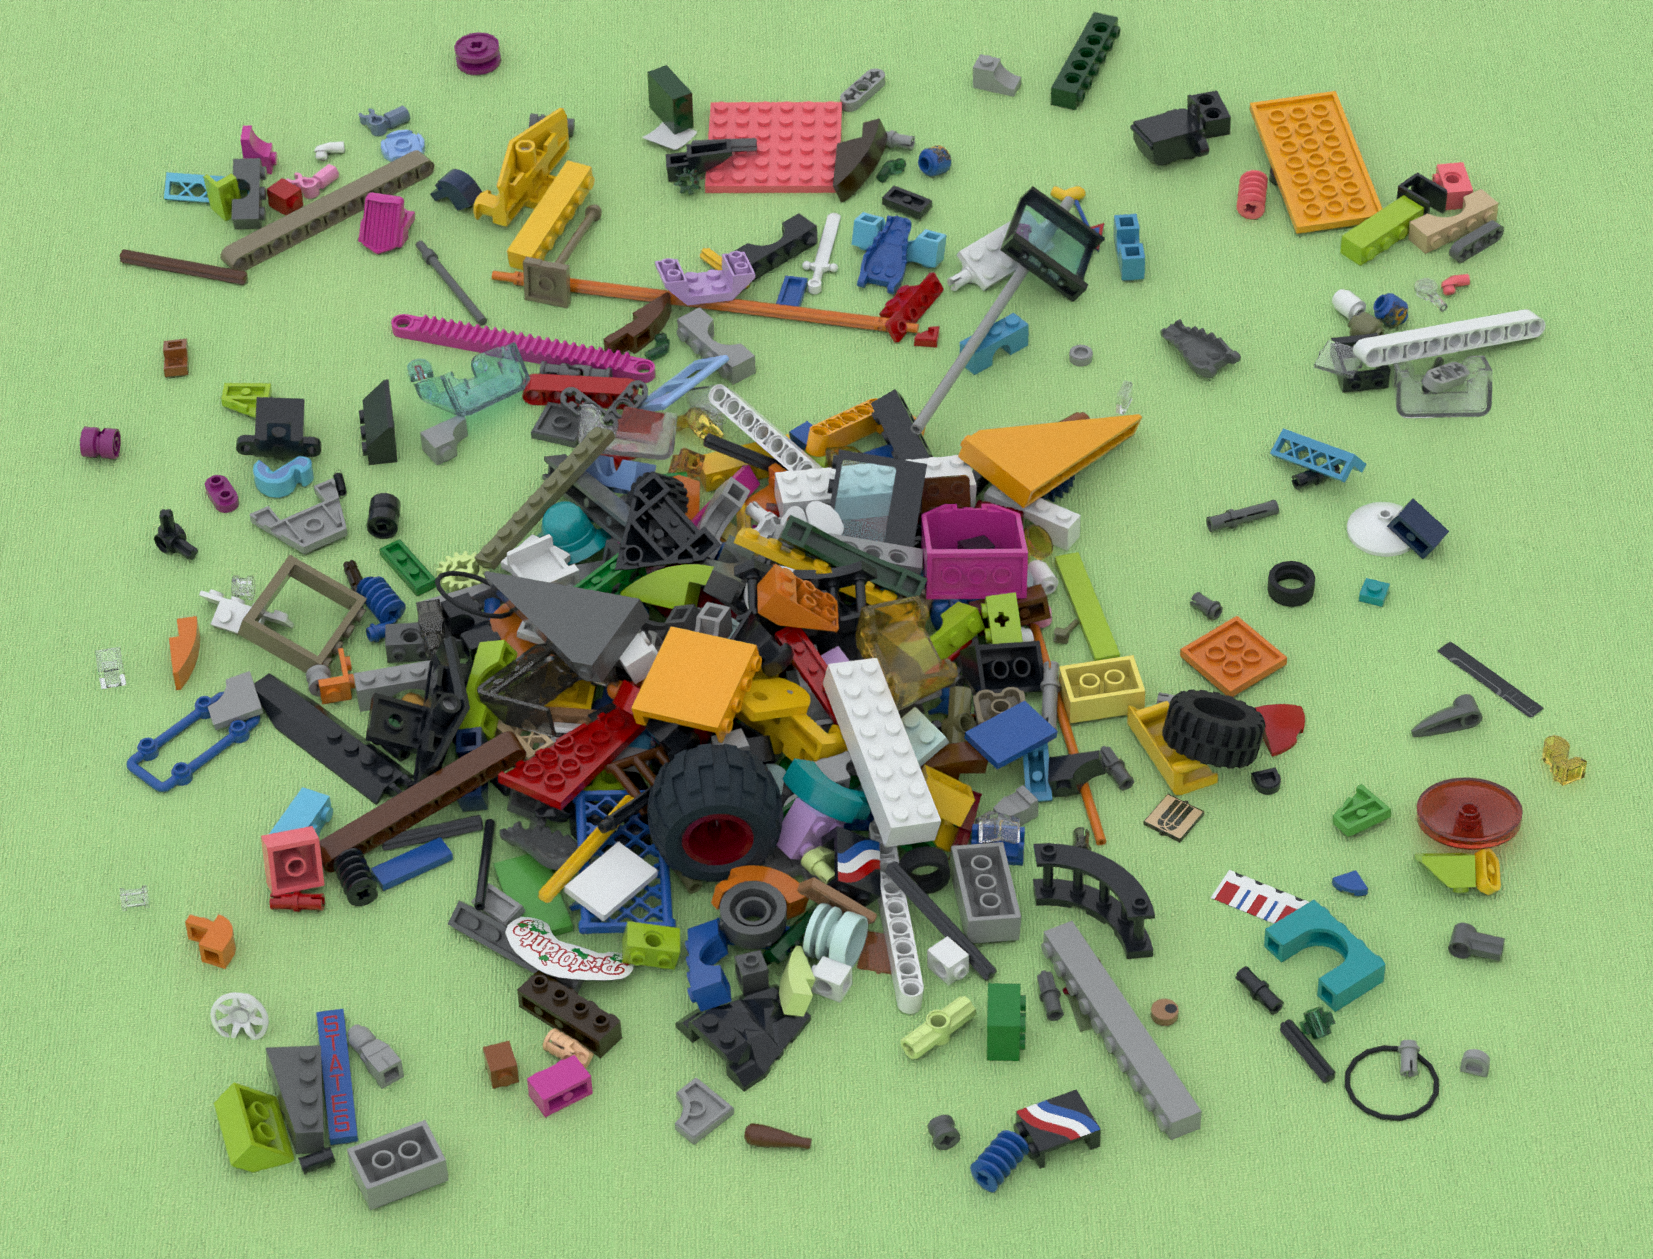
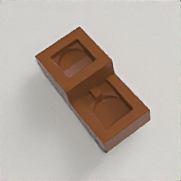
M187 338L164 341L165 377L188 375Z

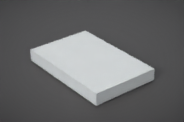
M617 842L565 886L564 892L602 921H605L657 877L658 870L623 844Z

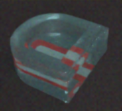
M414 359L407 365L408 376L411 382L434 377L432 367L425 359Z

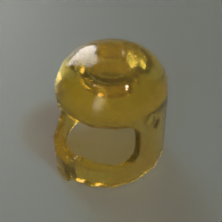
M1033 524L1024 529L1028 556L1031 555L1037 560H1043L1052 554V539L1044 528Z

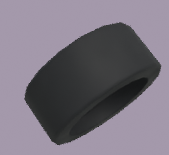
M1285 561L1274 565L1269 571L1267 591L1276 603L1295 607L1309 602L1313 597L1315 575L1309 566L1301 562ZM1283 579H1296L1303 582L1305 586L1290 589L1279 585L1278 582Z
M924 846L912 849L903 855L899 862V865L926 894L941 890L948 884L951 878L948 857L942 850L936 847ZM924 866L938 868L936 871L924 875L911 873L915 869Z

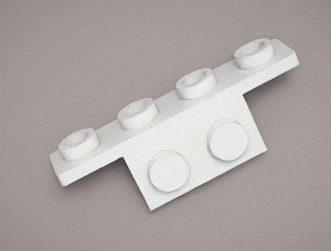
M210 589L209 593L200 591L199 596L208 602L218 605L211 625L238 634L241 622L252 606L245 605L244 600L231 596V599L223 598L224 594ZM274 610V613L266 611L259 620V623L263 625L265 620L289 628L294 626V623L287 619L289 615L278 610Z

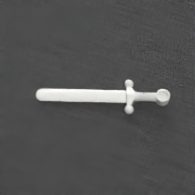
M831 213L827 216L815 262L805 261L802 264L805 270L811 269L814 271L812 279L808 281V292L811 294H818L822 291L821 279L823 273L827 271L836 272L838 270V265L835 263L828 264L841 218L838 213Z

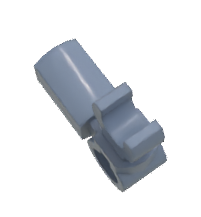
M404 106L385 113L384 117L375 114V111L371 108L368 109L369 115L359 113L360 123L367 125L374 136H382L386 134L387 128L392 129L410 121V114Z

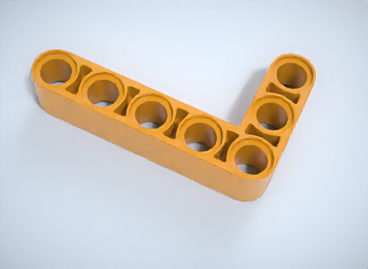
M877 398L869 399L811 426L806 452L812 456L822 457L874 432L881 434L884 429L881 424L878 425L871 414L874 412L871 403L877 400ZM924 428L923 431L921 432L922 435H923V437H924L925 428Z

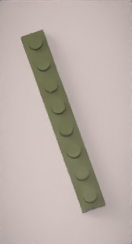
M600 427L592 429L585 439L573 449L572 453L559 464L558 468L544 480L543 484L528 498L523 506L513 514L510 520L497 531V534L482 547L481 551L474 557L478 565L496 569L501 561L507 557V552L513 550L542 519L546 510L565 494L616 438L613 431Z

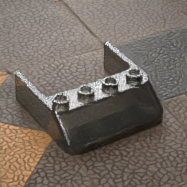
M541 643L528 649L477 688L479 700L504 724L554 737L556 731L550 708L543 706L556 699L560 693L572 687L575 682L583 679L546 643ZM615 665L602 683L589 681L605 686L613 685L616 688L620 684Z

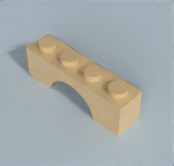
M1479 189L1463 197L1462 212L1458 215L1437 217L1425 214L1410 221L1408 240L1426 254L1471 233L1491 220L1497 221L1499 203L1485 191Z

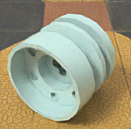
M826 903L819 904L814 910L806 928L803 943L804 954L810 958L816 957L819 961L823 956L829 957L853 968L862 953L868 931L867 918L850 911L845 912L842 916L840 908H832Z

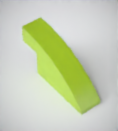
M684 564L660 569L638 579L621 591L620 595L638 598L641 602L671 609L674 606L695 604L697 607L701 584L706 585L714 566Z

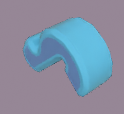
M304 456L296 457L274 472L260 460L253 466L256 488L262 494L269 497L281 498L287 496L294 491L297 483H301L305 487L314 479L312 462L308 457Z

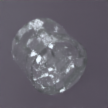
M233 575L231 583L232 596L253 600L255 596L254 576L241 578L239 575Z

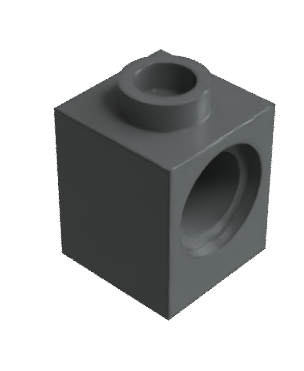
M761 950L734 956L735 975L742 995L769 986L768 968Z

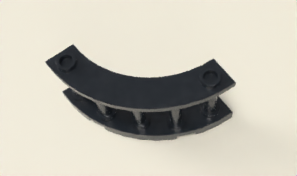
M751 559L734 566V576L747 583L748 607L766 631L776 633L787 627L777 625L758 613L757 584L773 566L756 559ZM861 560L853 564L831 568L832 573L817 574L816 570H793L795 576L803 581L811 582L818 590L828 591L837 600L838 631L802 628L807 636L867 631L871 626L880 624V619L867 612L865 585L868 581L877 579L876 568ZM855 585L857 613L840 617L838 591L841 588ZM746 613L736 616V621L740 623Z
M1034 844L1037 867H1043V879H1033L1036 906L1049 905L1070 909L1072 906L1082 908L1086 910V914L1103 924L1107 923L1114 930V935L1121 943L1126 959L1153 957L1152 943L1144 927L1145 919H1154L1155 912L1148 894L1132 874L1113 860L1088 849L1064 844ZM1054 867L1073 870V881L1053 879ZM1084 874L1098 880L1099 889L1084 884ZM1110 890L1115 894V896L1119 900L1110 895Z

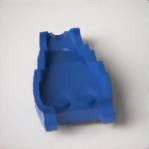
M887 216L883 231L878 232L877 237L873 239V244L868 246L866 253L863 255L860 275L857 281L858 287L865 288L867 283L887 287V293L894 295L903 282L906 271L908 237L912 226L911 220L906 217Z

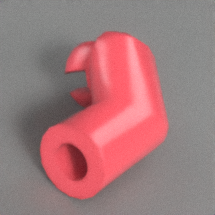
M1454 275L1445 279L1441 283L1443 294L1452 295L1456 291L1455 287L1470 285L1469 275Z

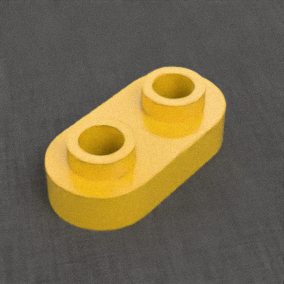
M1484 847L1474 854L1476 887L1480 892L1491 895L1501 888L1500 865L1495 853L1490 848Z

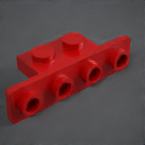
M935 272L929 273L919 285H904L897 290V294L886 302L885 308L879 313L880 317L890 318L885 323V327L894 343L900 342L907 334L906 323L915 324L944 291Z

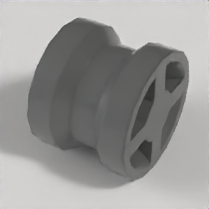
M950 1115L937 1116L927 1125L929 1134L933 1136V1144L939 1150L950 1149L960 1141V1133L954 1128L955 1122Z

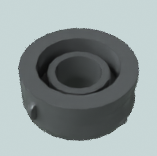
M745 881L731 887L724 894L720 903L719 928L731 943L744 949L755 950L771 946L782 936L787 923V907L785 897L777 888L761 881ZM751 916L762 918L755 922L745 920V918Z

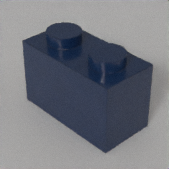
M1414 498L1387 525L1392 532L1422 559L1435 549L1449 532Z

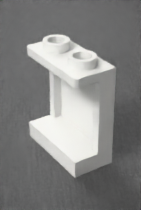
M550 534L507 552L508 570L513 576L572 587L580 582L579 569L575 564L571 566L566 564L554 549L553 538Z

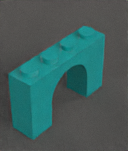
M1315 900L1310 901L1265 929L1264 947L1281 963L1301 950L1312 946L1331 948L1344 958L1345 961L1341 965L1320 977L1318 981L1317 996L1334 1012L1384 982L1386 964L1383 959L1375 955L1366 947L1361 939H1357L1348 930L1345 924L1336 920L1326 907L1321 906Z

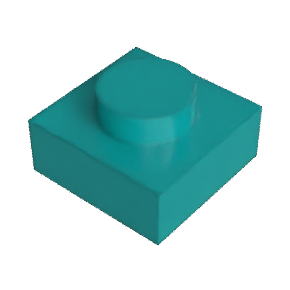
M1366 578L1359 594V601L1383 607L1389 593L1390 583Z

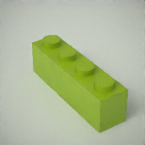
M1403 195L1342 235L1340 253L1359 266L1363 265L1384 250L1389 249L1390 246L1399 240L1404 239L1409 234L1410 221L1423 216L1424 207Z

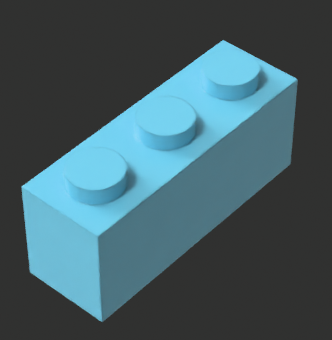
M302 787L269 834L313 826L319 837L321 829L333 816L330 796Z

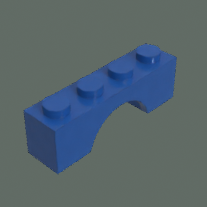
M718 919L689 928L688 940L685 941L689 956H686V962L690 970L687 972V978L691 986L687 988L688 995L692 1003H697L701 1012L731 1002L730 984L721 966L715 965L721 958L728 955L727 938L719 928L720 923Z

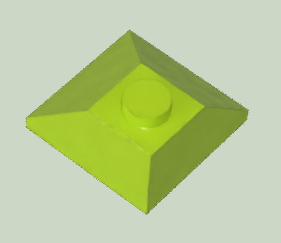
M1468 852L1415 853V859L1446 887L1453 888V892H1469V887H1476L1475 855Z

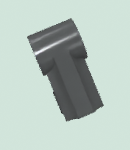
M1458 923L1453 928L1448 951L1454 957L1461 959L1475 955L1500 961L1505 938L1479 933L1471 924Z

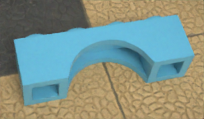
M865 212L860 214L854 220L851 245L858 246L861 250L867 251L868 246L873 244L874 237H877L879 231H883V227L886 224L884 218ZM925 229L915 240L908 241L907 262H916L926 268H935L944 260L947 235Z

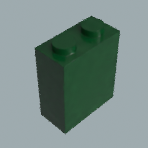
M667 65L647 72L649 107L674 135L689 128H694L692 92Z

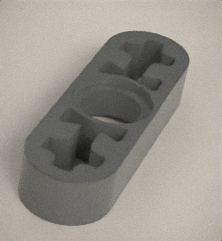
M1494 220L1489 221L1457 240L1451 246L1449 256L1458 263L1468 260L1498 242L1504 233V227Z

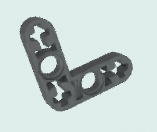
M641 380L632 381L607 411L574 387H568L562 391L560 403L566 411L590 429L595 427L604 428V425L598 422L602 415L603 423L606 425L613 424L612 429L616 436L646 401L648 387ZM633 388L635 390L641 388L642 396L636 395L632 403L630 399L633 396ZM572 395H575V401L579 405H581L579 411L576 410V403H574L573 401L567 403L566 396L571 397ZM625 404L629 407L630 411L626 415H620L616 411L617 406ZM586 408H593L596 411V416L588 419L584 417L583 411Z

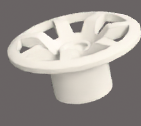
M227 993L219 997L211 1008L212 1024L221 1036L230 1037L220 1027L227 1026L230 1023L234 1025L231 1038H236L241 1027H244L245 1033L251 1038L250 1040L262 1038L267 1031L269 1024L267 1011L250 994ZM228 999L233 1001L231 1006L221 1004ZM218 1009L223 1014H228V1016L217 1021L216 1010ZM258 1010L260 1011L262 1018L256 1017ZM251 1023L253 1025H263L262 1030L257 1035Z

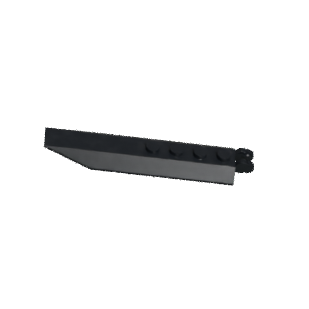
M270 673L254 683L261 706L275 729L375 805L379 803L383 794H388L392 798L400 794L402 790L397 787L398 785L405 790L412 787L414 776L412 773L372 743L366 741L364 737L313 699Z

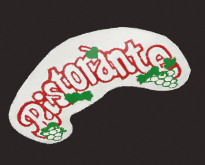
M517 918L507 926L505 932L511 947L522 959L538 970L555 977L579 980H616L627 977L633 971V964L622 963L621 953H596L580 946L559 941L552 934L550 926L536 918Z

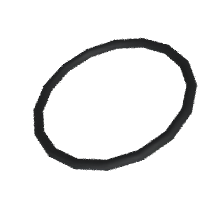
M447 571L440 573L435 579L436 588L439 593L454 606L468 613L492 619L507 618L514 613L512 609L502 614L486 613L472 609L450 597L443 590L440 583L444 577L461 576L490 586L487 580L481 576L461 571Z
M1382 1045L1366 1049L1353 1058L1345 1071V1089L1351 1101L1364 1113L1382 1120L1402 1121L1418 1117L1431 1108L1439 1094V1078L1433 1065L1421 1054L1417 1053V1059L1428 1068L1434 1080L1433 1094L1427 1104L1415 1112L1403 1115H1389L1367 1108L1355 1097L1350 1086V1078L1357 1062L1369 1054L1381 1051L1398 1052V1046Z

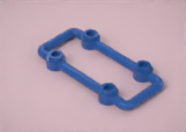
M224 691L217 693L211 698L201 696L195 702V710L154 740L152 738L140 740L137 746L138 752L127 760V769L159 792H167L176 785H187L193 780L192 773L231 744L246 742L250 737L249 731L259 724L260 715L251 717L246 722L242 720L233 721L229 726V734L189 764L184 762L176 763L171 771L172 776L166 781L161 782L139 766L138 763L142 760L151 761L157 758L160 747L198 719L211 718L208 706L217 702Z

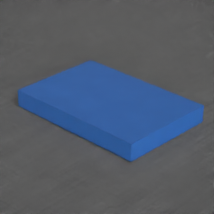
M1023 701L966 731L964 739L998 770L1057 738L1058 731L1026 701Z

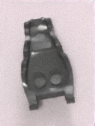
M1181 319L1175 321L1174 324H1170L1168 328L1161 329V336L1175 346L1188 366L1196 374L1203 377L1212 378L1217 375V370L1227 364H1235L1241 360L1240 354L1230 349L1221 337L1217 338L1213 332L1206 334L1204 328L1198 329L1196 326L1192 328L1189 326L1185 327Z
M518 821L514 823L513 827H508L507 830L506 828L500 830L502 840L512 846L520 847L538 863L556 871L577 849V842L569 834L563 836L560 830L552 834L548 826L544 827L543 830L539 826H536L533 830L531 828L524 829L521 822Z

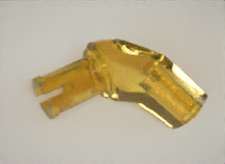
M690 408L687 413L670 419V426L674 429V432L691 428L702 440H704L708 433L720 438L724 436V433L712 422L709 416L699 408Z

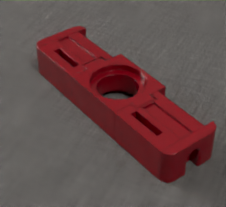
M972 790L975 801L962 826H957L958 830L952 846L968 844L972 832V824H974L982 796L981 793Z

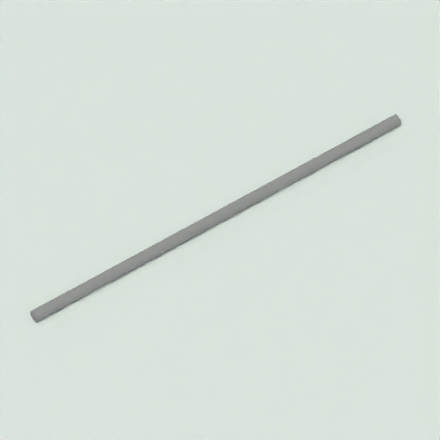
M1066 196L1060 206L1069 212L1074 205V199ZM1047 223L1033 245L1043 251L1057 228ZM1022 265L1018 266L912 424L910 429L914 434H921L1028 274L1029 270Z

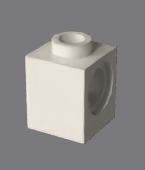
M947 936L927 950V967L949 986L955 981L963 979L969 972V954Z
M823 956L819 963L811 968L816 979L811 992L841 1003L852 985V966Z

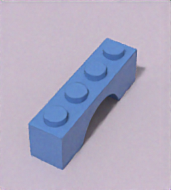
M600 455L586 471L610 491L627 494L631 490L632 483H636V478L643 476V473L656 471V465L622 460L620 467L616 471L614 458Z

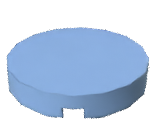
M410 130L391 132L386 136L385 140L381 141V153L390 162L415 150H419L421 153L425 152L423 137L418 133L417 135L413 134Z

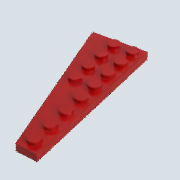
M616 705V709L607 714L602 712L597 715V720L588 725L583 723L559 737L553 746L537 750L535 756L525 762L523 760L515 763L516 767L507 773L501 771L498 774V783L562 810L604 770L605 765L610 764L646 728L644 725L636 724L633 714Z

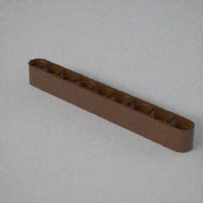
M512 731L504 732L320 840L323 868L326 872H335L333 868L335 858L341 852L350 848L360 849L365 855L497 777L501 771L505 772L514 767L515 763L524 760L527 755L526 750Z

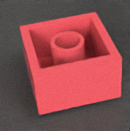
M313 826L261 836L266 883L273 896L325 886L320 842Z

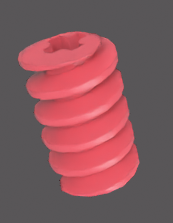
M1247 171L1239 180L1237 211L1242 217L1247 219H1258L1265 212L1268 178L1261 171Z

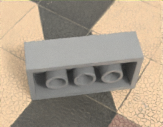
M1003 842L951 846L949 869L964 935L972 943L1019 940L1021 914Z

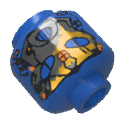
M941 145L926 148L919 155V168L925 175L930 177L944 174L950 169L951 155Z
M1393 293L1381 295L1376 299L1373 306L1374 315L1382 323L1389 327H1396L1407 320L1408 304Z

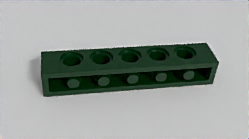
M1093 12L1051 87V105L1076 110L1079 103H1083L1087 89H1091L1093 78L1099 74L1100 65L1105 63L1108 51L1111 52L1114 40L1119 38L1121 27L1118 26V17Z

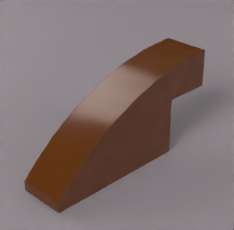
M968 741L946 744L924 764L959 780L960 774L986 773L988 760Z

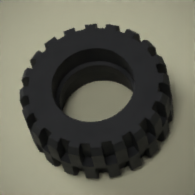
M1193 689L1187 692L1181 691L1171 699L1162 735L1165 743L1171 749H1175L1176 753L1185 755L1190 760H1196L1202 764H1210L1219 768H1244L1257 759L1266 724L1262 714L1257 712L1253 706H1248L1244 701L1236 700L1228 695H1221L1218 692L1212 693L1207 692V690L1196 691Z

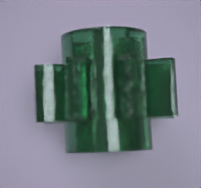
M683 168L684 173L675 174L678 177V182L674 183V185L681 188L680 194H684L688 190L689 195H694V189H702L699 186V181L703 177L696 175L697 169H693L689 173L688 168ZM686 177L690 178L691 185H687Z
M1322 1006L1304 1012L1305 1019L1299 1022L1302 1032L1307 1035L1311 1034L1313 1040L1331 1034L1330 1027L1336 1024L1332 1012H1324Z

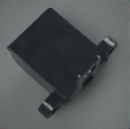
M1191 94L1187 95V109H1172L1166 111V113L1133 121V124L1130 126L1137 148L1155 165H1166L1179 159H1194L1195 157L1209 154V145L1205 139L1203 126L1200 124V104ZM1192 103L1195 107V114L1192 109Z
M257 397L255 435L239 436L236 440L237 452L242 455H255V457H273L277 460L296 458L298 456L316 457L320 455L321 441L316 437H304L305 399Z

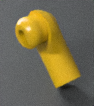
M1054 186L1051 190V196L1061 201L1066 196L1072 197L1074 201H1079L1086 194L1085 190L1080 186L1066 190Z

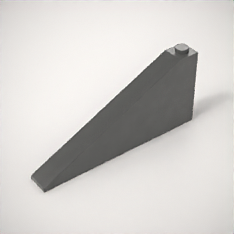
M489 571L483 574L493 592L585 681L602 683L649 618L645 607L638 598Z

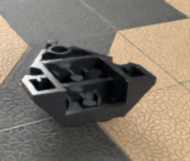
M654 471L635 487L614 571L702 562L719 548L721 544L705 526L699 530L668 496L671 489Z

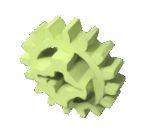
M464 551L463 555L454 552L453 558L446 556V562L440 561V568H437L436 572L437 577L443 572L461 571L485 578L483 574L486 571L490 572V569L478 565L474 558L477 555L476 552L468 555L467 551ZM448 576L440 581L443 590H450V593L482 584L480 581L461 576Z

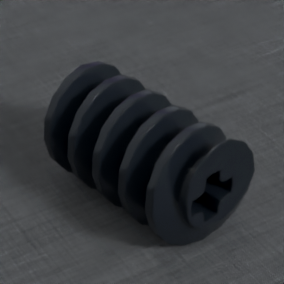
M350 848L341 852L335 858L333 868L348 902L354 906L368 905L378 897V892L376 891L377 882L370 872V867L367 865L363 852L357 848Z

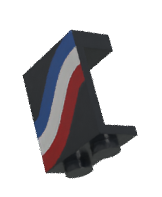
M836 826L821 837L822 847L834 851L835 878L827 883V885L864 907L880 898V842Z
M1077 1089L1016 1111V1123L1013 1124L1014 1132L1026 1141L1029 1147L1027 1155L1031 1160H1035L1040 1169L1045 1167V1153L1084 1139L1090 1150L1100 1147L1101 1129Z

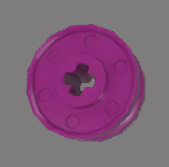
M482 32L470 33L462 36L454 45L457 67L466 74H487L494 71L501 63L499 41L491 34Z

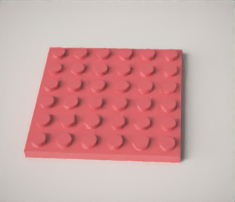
M711 102L708 140L756 138L757 150L732 152L731 157L706 171L705 193H836L833 187L837 143H841L842 102Z

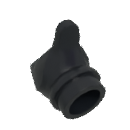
M573 799L562 810L545 804L544 807L534 810V817L546 818L555 823H565L576 812V806L573 803Z

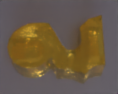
M1552 735L1544 740L1542 759L1546 764L1550 765V772L1553 774L1554 781L1564 786L1585 778L1587 761L1576 756L1568 759L1570 744L1566 739Z

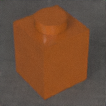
M510 1041L483 1047L485 1067L492 1089L518 1083V1068Z

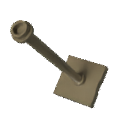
M592 204L586 208V217L555 262H547L531 257L524 259V300L564 308L569 307L571 303L570 265L565 263L593 221H598L601 218L602 210L598 205Z

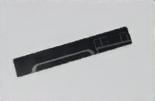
M1448 642L1437 650L1529 718L1543 710L1541 705L1454 643Z

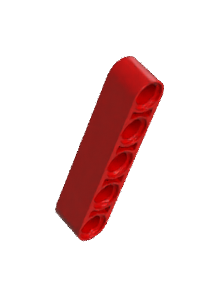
M530 374L526 377L522 398L530 405L546 406L548 402L561 404L560 396L565 388L574 387L603 409H609L625 388L635 380L614 377ZM633 388V396L630 399L632 403L635 396L638 395L639 389L635 390ZM575 395L571 397L566 396L567 403L573 401L577 404V407L581 406L575 401ZM620 404L616 409L629 410V407L625 404Z

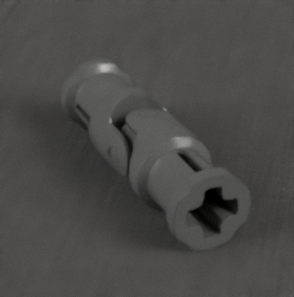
M547 361L541 362L539 374L583 376L584 372V376L613 377L612 368L609 367L607 369H595L589 365H569L568 363L557 365L548 364Z

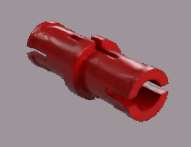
M294 891V893L275 896L272 893L270 894V897H272L269 899L271 910L290 909L294 910V912H301V910L323 911L325 908L322 906L325 905L324 893L302 894L301 891Z

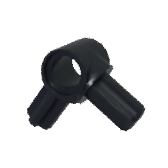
M171 509L160 510V526L158 533L154 536L155 544L159 550L165 554L168 552L180 553L187 559H195L198 550L186 541L187 536L183 528L174 522L173 511Z

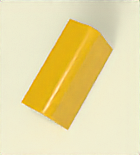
M1168 701L1140 710L1128 705L1127 724L1175 795H1184L1218 783L1217 772L1213 773L1208 765L1196 760H1190L1187 756L1176 753L1175 749H1171L1165 743L1162 730L1170 705Z

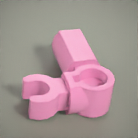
M328 164L313 175V178L303 177L302 174L296 172L294 173L295 180L288 178L286 180L301 188L305 198L312 199L319 195V189H324L338 179L339 172L335 166Z

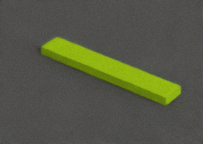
M1079 552L1055 556V565L1094 661L1120 657L1119 650Z

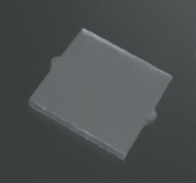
M1328 340L1323 350L1319 351V357L1314 363V368L1353 379L1358 369L1362 368V361L1353 354L1354 347Z

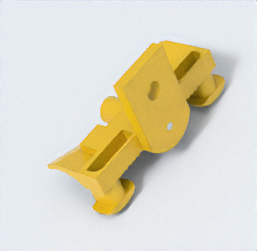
M563 108L555 110L509 141L497 182L498 196L491 194L490 190L483 191L477 196L473 205V213L477 220L482 215H487L493 218V223L507 227L523 206L536 208L556 176L550 175V172L570 149L567 115Z
M762 666L758 672H755L749 692H746L742 708L739 713H736L735 717L763 734V736L770 735L774 754L783 752L791 762L794 758L816 762L822 758H829L848 751L838 725L833 724L828 733H826L811 717H808L806 713L811 699L805 689L794 682L779 678V674L773 677L767 676L763 673Z

